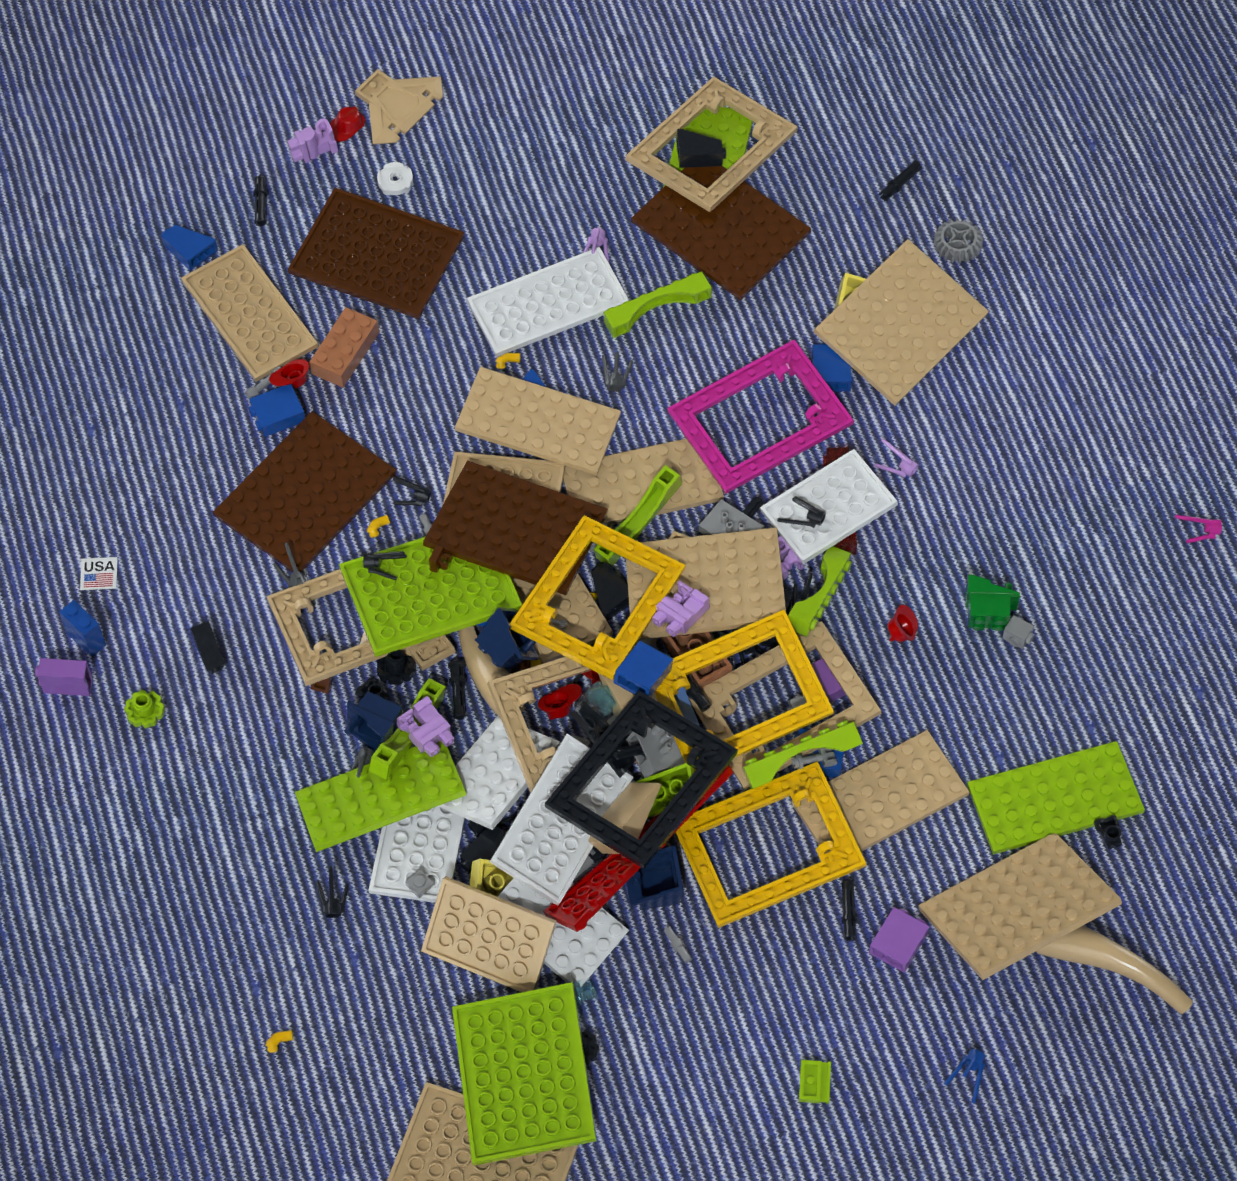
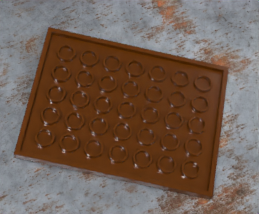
M723 166L684 168L681 173L708 188L727 169ZM744 181L711 212L665 186L631 217V222L694 268L700 272L702 271L704 275L740 301L811 233L809 226Z
M334 188L291 262L288 273L420 319L465 234L457 229Z
M311 411L213 511V516L288 570L294 572L285 548V543H288L296 567L302 573V570L307 568L397 474V471Z
M467 460L423 540V546L434 549L436 545L442 546L444 553L536 585L582 517L585 515L603 524L608 514V509ZM592 541L557 593L567 595L593 543Z

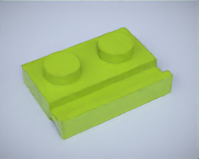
M801 1060L799 1102H823L829 1104L831 1062Z

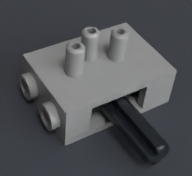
M754 497L741 512L721 499L699 524V532L703 535L764 529L763 525L752 519L764 504V501L760 497Z
M656 725L652 729L647 728V736L645 738L632 732L627 738L629 746L620 747L613 755V758H616V760L635 757L644 778L685 764L673 735Z

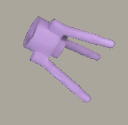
M594 228L591 231V236L588 237L584 252H587L592 244L591 253L594 254L596 247L603 245L604 255L609 263L606 233L601 228Z
M881 439V442L903 459L899 465L901 471L877 463L874 466L898 474L903 478L906 475L912 477L919 464L908 458L885 439Z

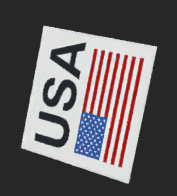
M117 557L81 559L80 590L116 589Z

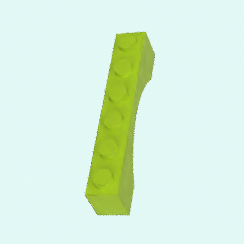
M702 271L693 273L682 280H676L670 285L659 287L653 292L642 294L636 299L628 300L619 306L607 309L603 312L604 323L611 336L616 338L630 332L636 321L655 307L670 303L697 304L711 298L712 287Z
M665 465L654 477L645 495L632 513L614 530L636 540L682 485L680 475ZM600 545L594 548L596 558L602 563L607 562L611 567L621 557Z
M834 546L827 549L820 568L824 585L812 597L796 602L788 615L796 633L807 637L811 630H815L818 623L817 619L822 618L825 611L824 607L829 606L832 599L831 595L836 594L839 586L838 583L842 584L845 572H849L852 562L849 561L850 552Z
M428 678L420 689L411 708L413 709V705L428 696L432 701V705L437 710L444 700L446 686ZM413 715L414 722L416 721L417 725L421 726L420 722ZM397 728L388 740L381 743L371 757L369 772L387 780L413 744L409 739L410 733Z
M848 720L836 724L837 729L830 731V728H826L818 732L820 736L812 738L809 735L800 739L801 743L794 746L792 742L782 746L783 751L775 753V750L763 754L764 759L757 761L756 758L746 761V766L742 767L750 789L771 782L780 767L792 756L800 752L818 748L844 752L863 744L855 723H848Z

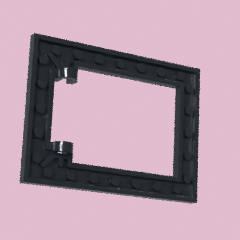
M639 690L545 802V808L644 869L737 755L738 749ZM656 725L693 747L686 762L687 765L696 769V771L640 840L575 800L632 732L645 738L647 736V728L652 729Z

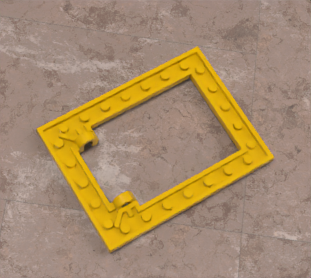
M584 515L510 622V629L613 680L615 671L633 650L652 621V617L657 612L656 605L665 596L669 595L684 572L686 565ZM591 541L657 573L616 638L614 639L600 632L594 647L550 626L551 618L555 619L557 616V609L547 606Z
M781 610L673 658L671 672L654 692L658 702L683 716L674 695L678 694V690L682 687L685 690L690 689L691 685L686 675L775 637L807 703L724 739V742L738 749L737 755L734 758L834 714V710L785 610ZM674 737L685 763H687V757L693 747Z
M818 761L803 767V769H798L776 778L769 783L696 811L675 832L718 928L867 866ZM791 796L795 807L801 806L800 801L805 798L808 803L814 800L832 841L821 843L816 848L821 862L728 900L699 834Z

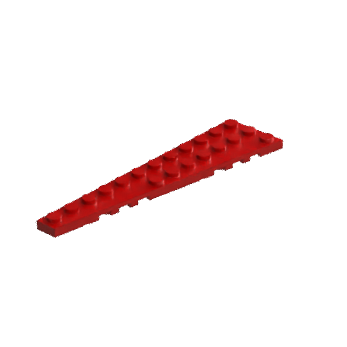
M730 766L725 768L674 833L734 773ZM659 815L655 816L643 827L638 840H640ZM610 854L572 886L558 906L552 903L543 913L546 917L556 920L557 923L578 932L587 926V922L641 867L621 854Z

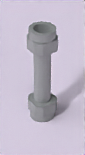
M278 366L275 369H273L271 371V374L280 369L281 367ZM270 375L255 387L251 386L244 392L246 397L250 399L258 396L259 392L271 384L269 382Z

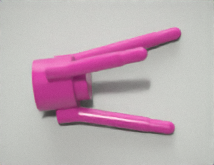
M1175 515L1176 519L1204 523V532L1208 533V535L1187 539L1186 543L1215 539V535L1221 534V520Z

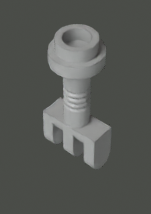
M819 748V754L802 757L801 754H796L795 757L791 758L794 769H803V765L822 761L824 768L834 766L838 762L837 759H833L835 757L834 752H830L833 749Z

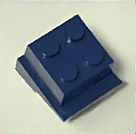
M499 607L487 620V626L475 639L479 644L478 648L483 653H488L492 658V663L499 668H516L523 660H538L539 658L534 648L536 642L510 629V622L518 612L516 609Z
M367 691L357 705L351 701L347 702V727L344 732L347 735L353 734L375 753L380 744L388 740L397 730V718L402 715V706L396 702H390L378 694H372Z
M676 846L660 849L644 869L640 868L626 882L631 907L639 905L640 910L680 904L681 898H684V888Z

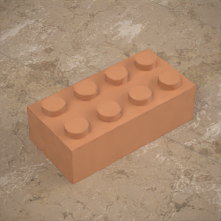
M345 307L310 360L311 374L344 388L378 336V321Z
M709 632L676 635L675 637H660L673 658L714 640ZM725 658L690 675L695 683L703 688L730 673L732 665Z

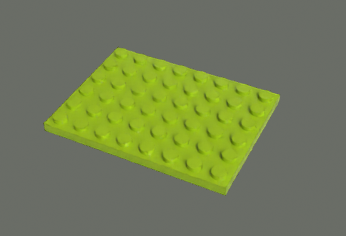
M425 537L375 552H405L404 555H407V558L382 559L381 567L376 568L396 576L397 580L375 573H368V568L363 567L364 556L339 564L340 571L375 657L486 622L499 607L519 611L522 603L510 576L451 556V562L444 561L448 564L447 570L439 568L437 573L430 571L429 558L434 549L423 546Z
M573 982L452 1007L471 1158L474 1166L597 1141Z

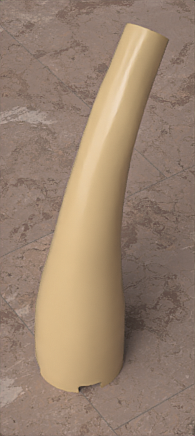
M475 625L459 630L460 645L468 671L484 700L500 718L487 683L511 673L506 668L495 666L489 654L483 653L478 648L479 644L475 641L477 638ZM524 706L520 707L521 713L525 709Z
M1084 925L1036 951L1037 954L1090 965L1123 975L1153 991L1180 1014L1185 1013L1193 1003V1000L1153 965L1127 948Z

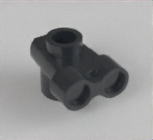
M369 678L364 685L359 686L356 690V694L361 698L368 691L389 700V695L384 691L383 686L373 678Z
M1115 815L1094 821L1096 831L1101 833L1108 849L1122 845L1120 838L1121 830L1118 827L1119 822Z

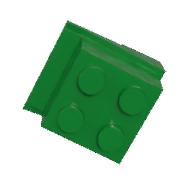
M968 574L965 589L968 628H973V630L977 631L984 630V628L994 631L1004 630L1009 622L1010 610L1017 611L1020 592L1012 590L1011 583H1006L1004 588L991 584V580Z

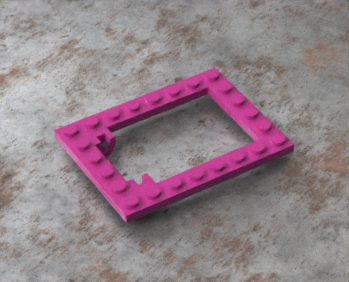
M795 340L667 408L671 418L725 494L854 424L853 418ZM786 372L790 377L796 375L817 403L812 405L805 413L806 419L811 425L731 468L695 416L773 373L780 383L784 381V374Z

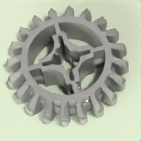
M957 218L955 222L950 219L948 223L944 222L942 226H939L935 233L934 244L936 252H939L940 257L944 256L945 261L950 259L952 264L954 261H958L960 265L961 261L967 263L969 259L974 260L975 256L979 255L983 246L981 230H978L977 225L973 226L972 221L966 223L965 219L959 221ZM947 237L949 238V242H948V243H946V241H945V239H946ZM968 240L972 241L971 245L968 244Z

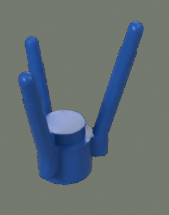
M971 1049L968 1055H964L960 1064L944 1082L945 1085H948L964 1065L966 1069L963 1077H966L970 1070L976 1071L978 1069L972 1097L973 1104L976 1103L982 1072L985 1067L983 1063L985 1055L979 1050Z

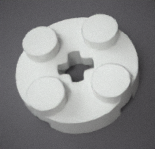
M391 162L384 165V169L379 170L377 181L383 194L400 195L411 190L413 174L411 169L405 167L403 163ZM397 176V179L399 180L393 181L392 179L393 177Z

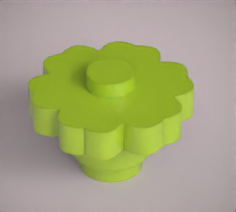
M145 690L135 692L132 695L133 699L126 701L124 711L128 722L133 724L134 727L142 725L147 729L155 726L157 720L162 719L164 716L165 707L162 704L161 696L154 691L148 694Z

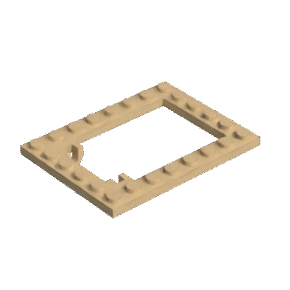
M713 76L626 155L625 160L711 212L797 132L798 126ZM719 106L722 108L728 106L756 123L752 131V137L759 141L708 188L702 186L654 156L677 135V129H684L705 109L717 114Z
M340 569L266 596L305 686L387 656V654L375 657L369 641L338 653H334L330 643L320 641L314 645V650H311L297 618L302 616L301 609L307 608L308 613L313 612L312 600L347 588ZM326 649L325 653L320 654L321 650Z
M822 621L817 624L814 631H810L807 637L798 634V639L806 654L814 649L817 650L853 706L774 749L775 753L783 751L782 746L792 742L794 746L800 744V739L809 735L812 738L820 736L818 732L826 728H830V731L837 729L836 724L848 720V723L854 722L857 728L882 714L880 708ZM776 646L703 687L704 695L712 704L708 710L701 712L694 700L689 698L692 708L706 730H712L714 736L721 740L734 735L723 717L730 716L736 711L737 705L731 695L787 665L788 663L780 646ZM763 746L758 747L755 753L749 751L734 758L729 763L744 791L750 788L742 767L746 766V761L756 758L757 761L764 759L763 754L767 752ZM809 749L798 754L805 757L818 749ZM791 758L777 772L791 765Z
M567 657L509 674L487 683L530 793L555 754L556 748L550 747L537 753L520 707H523L527 702L532 704L537 701L532 689L591 670Z

